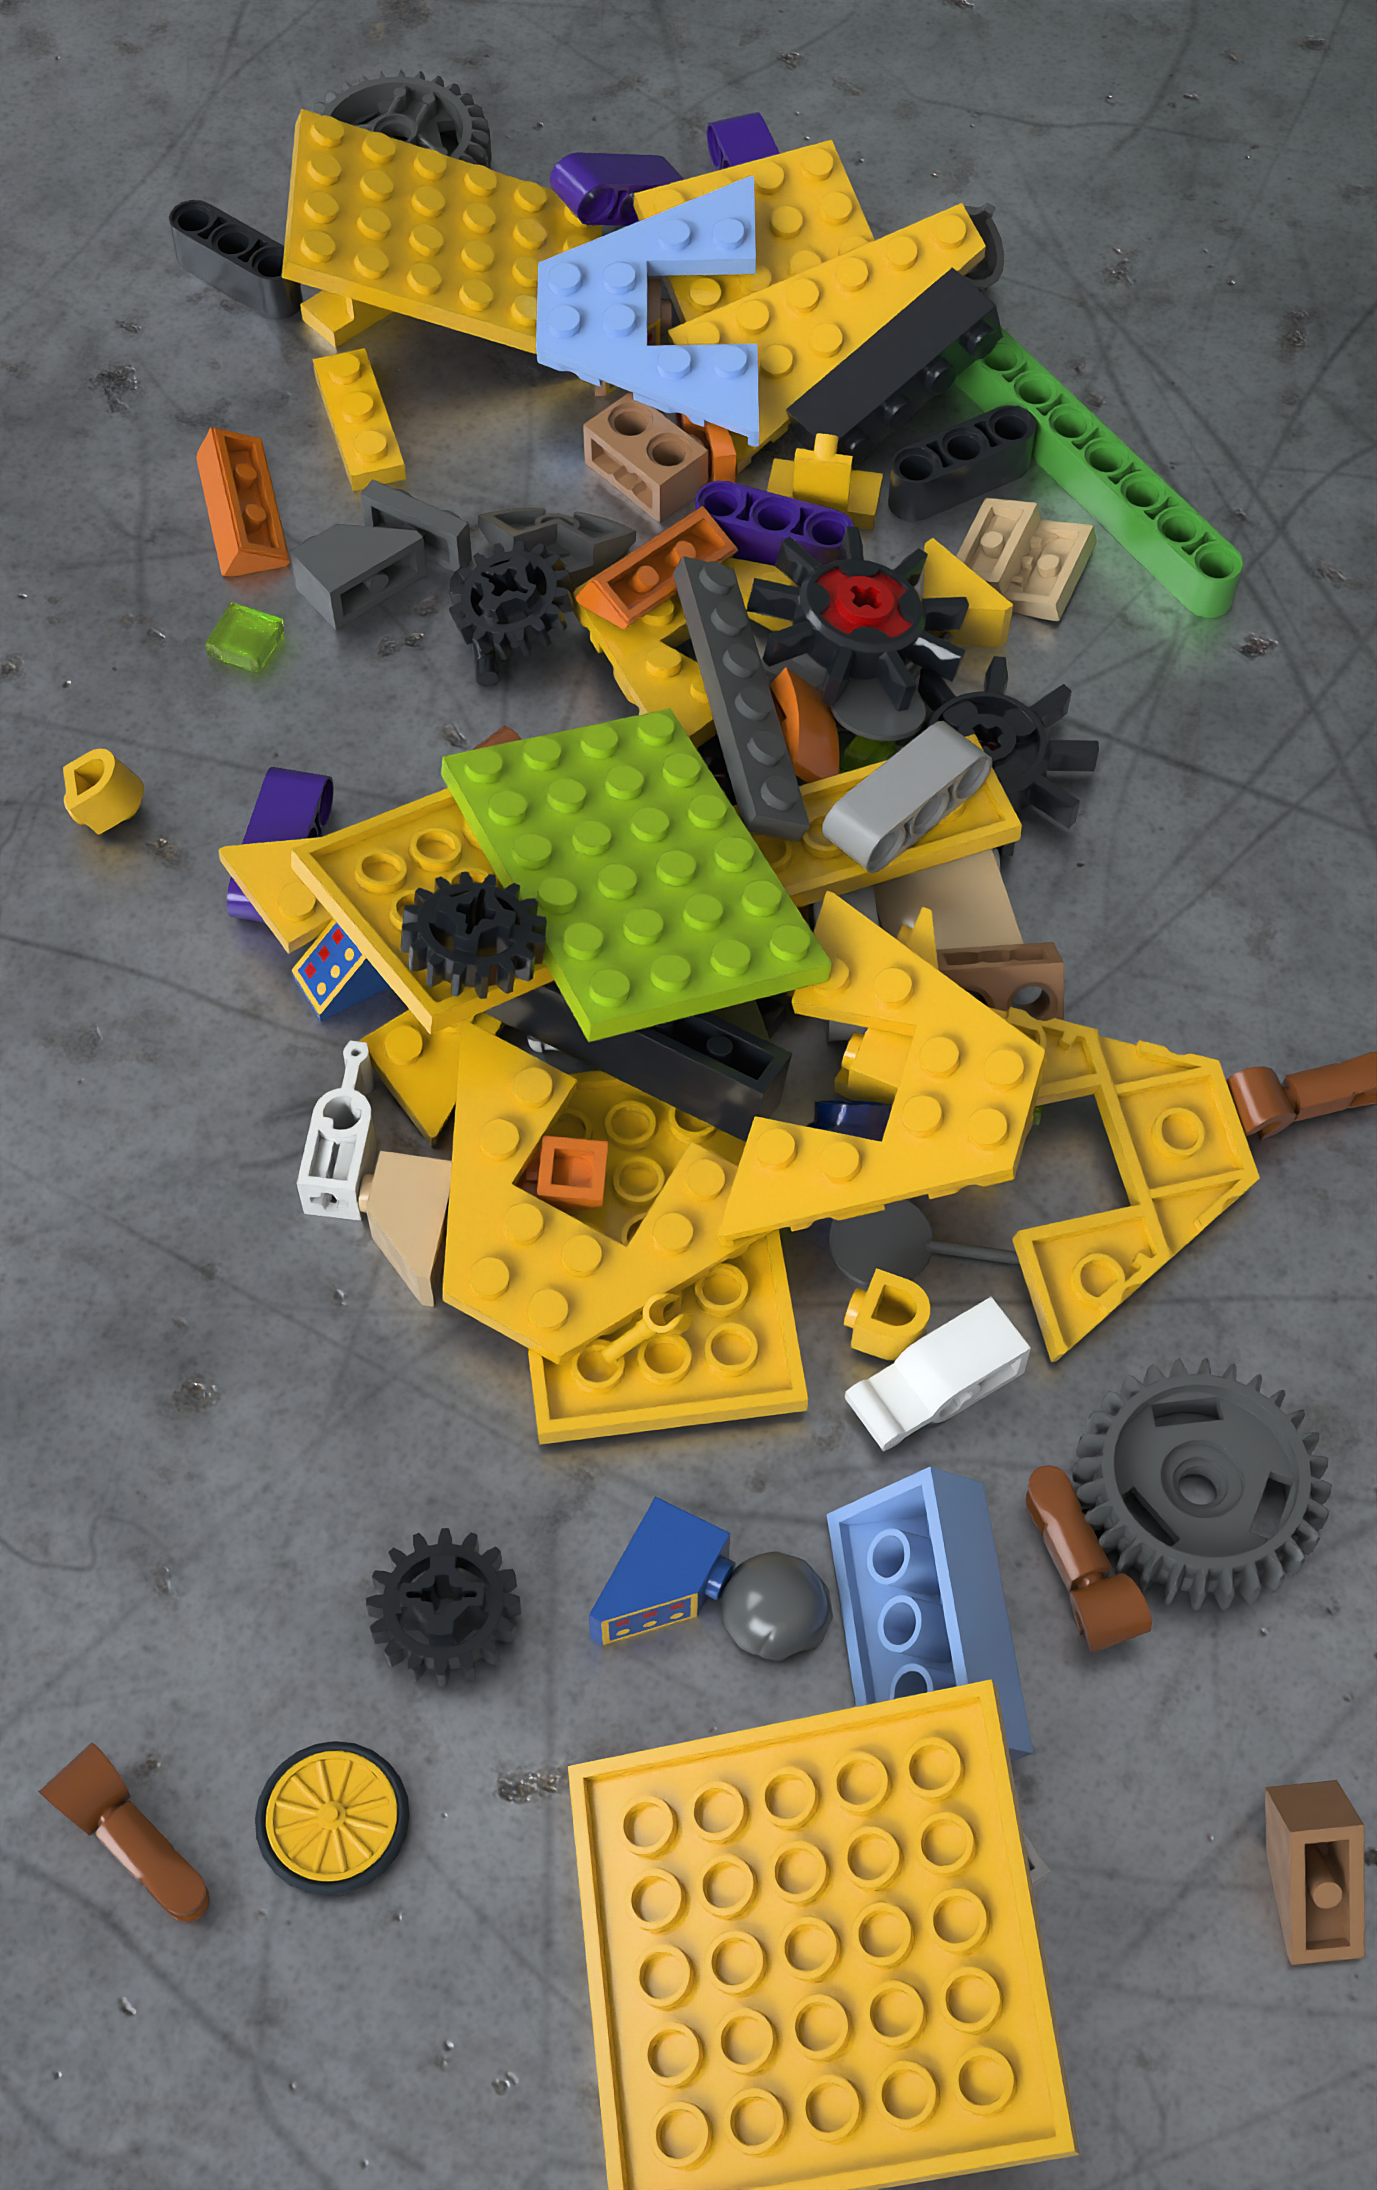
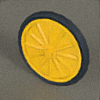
M332 1741L314 1744L294 1753L282 1762L268 1778L257 1804L255 1815L256 1840L262 1856L269 1867L290 1886L311 1894L330 1896L350 1893L374 1881L388 1869L398 1856L407 1836L410 1818L408 1795L400 1776L391 1764L375 1751L349 1742Z

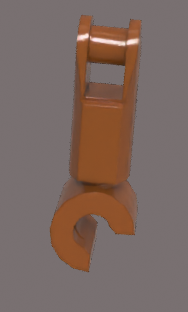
M1370 1052L1343 1061L1340 1064L1334 1063L1286 1075L1282 1084L1273 1069L1265 1066L1243 1069L1231 1075L1226 1082L1245 1136L1257 1132L1260 1141L1282 1131L1293 1121L1297 1122L1345 1110L1346 1108L1377 1104V1052Z
M1050 1465L1041 1466L1034 1470L1029 1478L1025 1505L1038 1531L1044 1537L1043 1541L1068 1590L1079 1634L1085 1633L1091 1654L1150 1632L1152 1627L1151 1613L1141 1590L1126 1574L1119 1573L1109 1577L1112 1566L1103 1548L1098 1543L1099 1540L1091 1524L1086 1523L1084 1519L1086 1514L1082 1513V1507L1068 1476L1063 1470Z
M91 1742L38 1791L47 1801L89 1836L95 1832L96 1837L141 1886L145 1885L147 1891L172 1918L178 1922L191 1923L204 1916L209 1908L210 1895L200 1874L175 1851L173 1845L129 1800L131 1796L124 1781L109 1759L94 1743Z

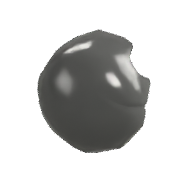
M778 1551L759 1554L739 1564L734 1569L720 1596L723 1625L740 1649L769 1660L782 1661L799 1651L816 1649L823 1641L833 1618L830 1592L825 1582L806 1560Z

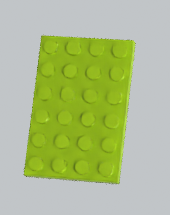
M671 708L442 756L441 776L503 888L505 889L507 886L516 883L520 885L519 901L535 898L538 901L537 916L546 917L547 920L543 961L588 1042L828 981L832 962Z

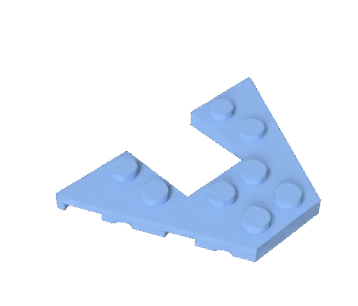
M754 176L746 177L539 262L536 333L538 363L558 371L573 372L581 380L599 387L605 381L633 392V400L666 413L676 412L684 414L692 423L702 427L707 422L713 423L748 437V445L753 447L759 446L757 344L647 346L648 276L756 274Z

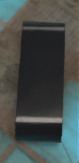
M202 200L184 201L172 209L169 215V222L179 265L185 271L265 317L284 319L293 316L300 310V304L303 303L301 283L282 278L284 246Z
M1006 405L998 407L897 451L891 463L888 494L890 511L898 518L906 521L924 520L1024 476L1030 468L1036 432V420L1033 415L1019 406Z

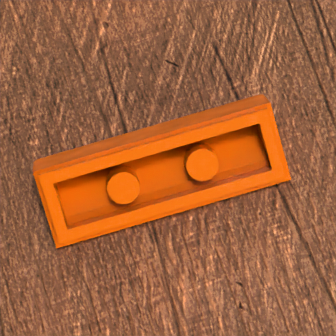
M211 427L197 452L196 460L221 574L226 577H235L287 567L290 558L262 439Z
M702 506L592 578L575 597V600L584 608L624 630L678 593L673 572L683 556L705 562L723 563L735 555L738 549L704 506Z

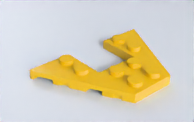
M729 558L721 563L726 567L734 569L746 609L754 578L798 587L773 565ZM590 580L576 588L572 592V598L576 605L573 613L580 624L590 631V640L598 653L604 652L614 667V679L627 700L639 707V715L671 708L696 749L717 734L698 662L675 650L676 647L691 638L679 594L677 593L623 630L584 608L575 600V597ZM747 612L748 618L773 632L793 626L792 621Z
M321 837L232 845L220 848V862L288 954L318 937L333 919L291 868V849ZM409 1009L359 1041L367 1043L371 1067L430 1147L437 1144L442 1129L456 1107L461 1024L463 1021L430 1035ZM483 1012L466 1019L497 1037L505 1026V1023Z
M826 891L813 934L832 962L829 979L827 982L795 989L791 1002L795 1014L913 1036L883 1140L880 1142L755 1116L717 1232L720 1244L726 1247L735 1245L734 1239L789 1226L792 1232L806 1229L819 1219L833 1218L840 1221L885 1210V1204L928 1194L929 1199L955 1194L961 1188L968 1185L985 1187L1014 1180L1047 1064L1046 1050L835 893Z
M1010 1007L1007 1012L990 1008L1046 1050L1047 1064L1035 1106L1094 1094L1131 1205L1120 1209L1018 1230L1012 1238L1050 1361L1056 1362L1260 1179L1219 1060L1192 1053L1178 1055L1170 1052L1165 1046L1139 1040L1135 1045L1098 1035V1029L1056 1018L1048 1021L1037 1020L1031 1017L1027 1011Z
M465 1019L461 1024L443 1278L444 1302L550 1361L561 1365L585 1350L588 1343L601 1335H610L631 1322L632 1317L643 1310L645 1302L650 1296L657 1293H679L708 1275L711 1268L726 1259L738 1257L748 1250L749 1245L772 1232L768 1231L734 1239L735 1245L729 1247L720 1244L717 1232L739 1166L692 1141L627 1247L516 1187L541 1147L543 1135L548 1136L576 1092L577 1079Z

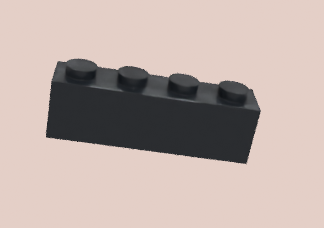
M952 267L786 409L796 439L807 450L814 451L817 433L838 436L836 454L853 456L852 467L864 462L876 445L893 431L900 430L906 426L914 413L932 397L947 391L956 377L974 361L983 359L992 352L997 342L1003 338L996 305Z

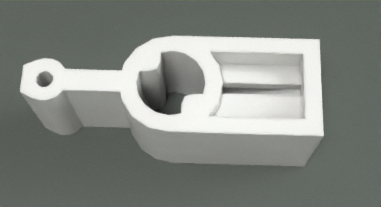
M350 1040L343 1050L346 1069L342 1087L325 1093L317 1101L313 1109L296 1184L304 1214L361 1221L363 1212L359 1211L360 1187L365 1173H372L377 1150V1136L372 1110L366 1098V1094L373 1090L375 1083L367 1043ZM333 1194L337 1199L336 1203H332Z
M989 1297L910 1345L900 1354L894 1364L869 1379L862 1380L846 1391L845 1399L880 1448L885 1451L896 1446L905 1437L931 1421L932 1423H939L955 1416L1024 1374L1031 1347L994 1299Z

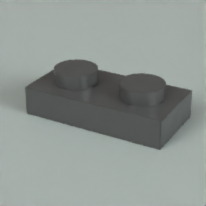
M373 479L360 494L365 526L416 530L423 537L426 560L453 572L462 566L465 569L472 561L469 522L461 519L455 513L449 510L438 509L412 497L402 489H393Z

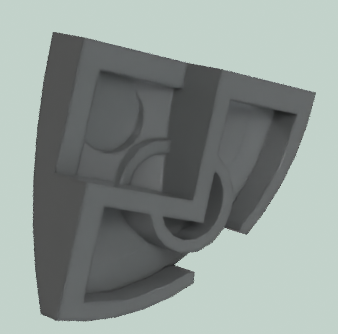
M544 508L505 509L478 515V526L493 549L494 544L500 542L505 552L512 551L516 541L523 540L528 552H531L536 545L542 543L545 545L549 556L558 554L561 557L575 588L608 568L636 542L635 530L613 520L578 511L574 512L573 517L560 513L546 514V509ZM544 582L542 588L546 594L547 584Z

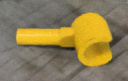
M657 1293L650 1296L643 1308V1319L637 1322L635 1327L600 1351L607 1363L610 1365L642 1341H647L657 1333L675 1335L687 1331L693 1321L692 1314H680L673 1318L669 1324H666L663 1319L664 1308L669 1303L674 1302L679 1295Z

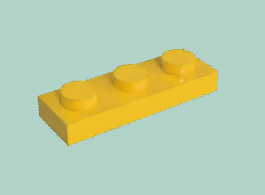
M365 348L312 359L314 374L352 490L365 489L372 479L382 484L406 480L405 464Z

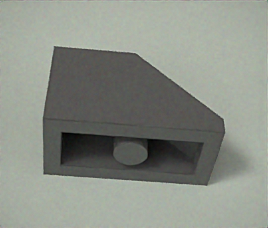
M335 524L322 533L309 537L301 545L290 551L296 589L335 630L428 575L424 540L416 530Z

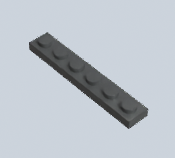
M683 556L674 570L673 576L741 820L751 833L799 842L810 827V823L735 571L718 562H705Z

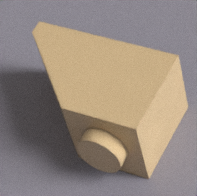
M380 1151L375 1173H365L359 1192V1211L367 1213L372 1239L421 1305L435 1307L445 1264L452 1161Z

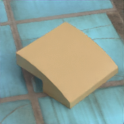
M985 498L956 557L1013 604L1012 612L1040 619L1060 621L1096 545L1097 539L1094 525L1041 520L1038 503Z
M993 849L884 881L873 887L879 927L895 939L903 925L914 927L922 907L932 910L936 949L1024 944Z

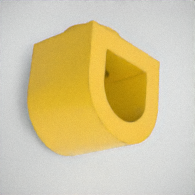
M103 748L94 749L63 767L66 787L64 804L70 816L79 825H87L100 835L122 821L131 818L138 811L144 794L143 781L109 750Z
M876 1268L868 1290L855 1289L845 1315L844 1325L853 1328L851 1348L881 1359L896 1361L900 1354L910 1345L926 1336L930 1317V1302L925 1291L915 1282Z

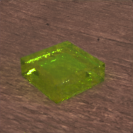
M230 602L205 642L207 655L260 673L285 632L282 618Z

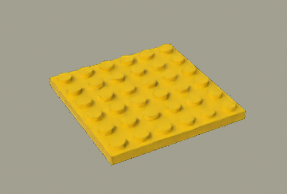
M992 1679L568 1766L608 2190H877L1080 2155L998 1687Z

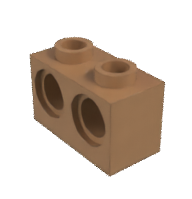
M633 392L627 393L583 424L585 464L659 523L695 499L701 487L708 484L709 450L705 448L701 440L679 428L667 418L663 411L633 400Z
M1054 942L936 949L938 970L965 991L971 990L980 993L978 1000L987 1007L1006 1012L1010 1007L1025 1010L1031 1017L1041 1021H1048L1053 1018L1064 1020V962ZM1029 986L1042 988L1041 994L1032 1003L1020 1005L1013 1002L1015 995L1023 988Z

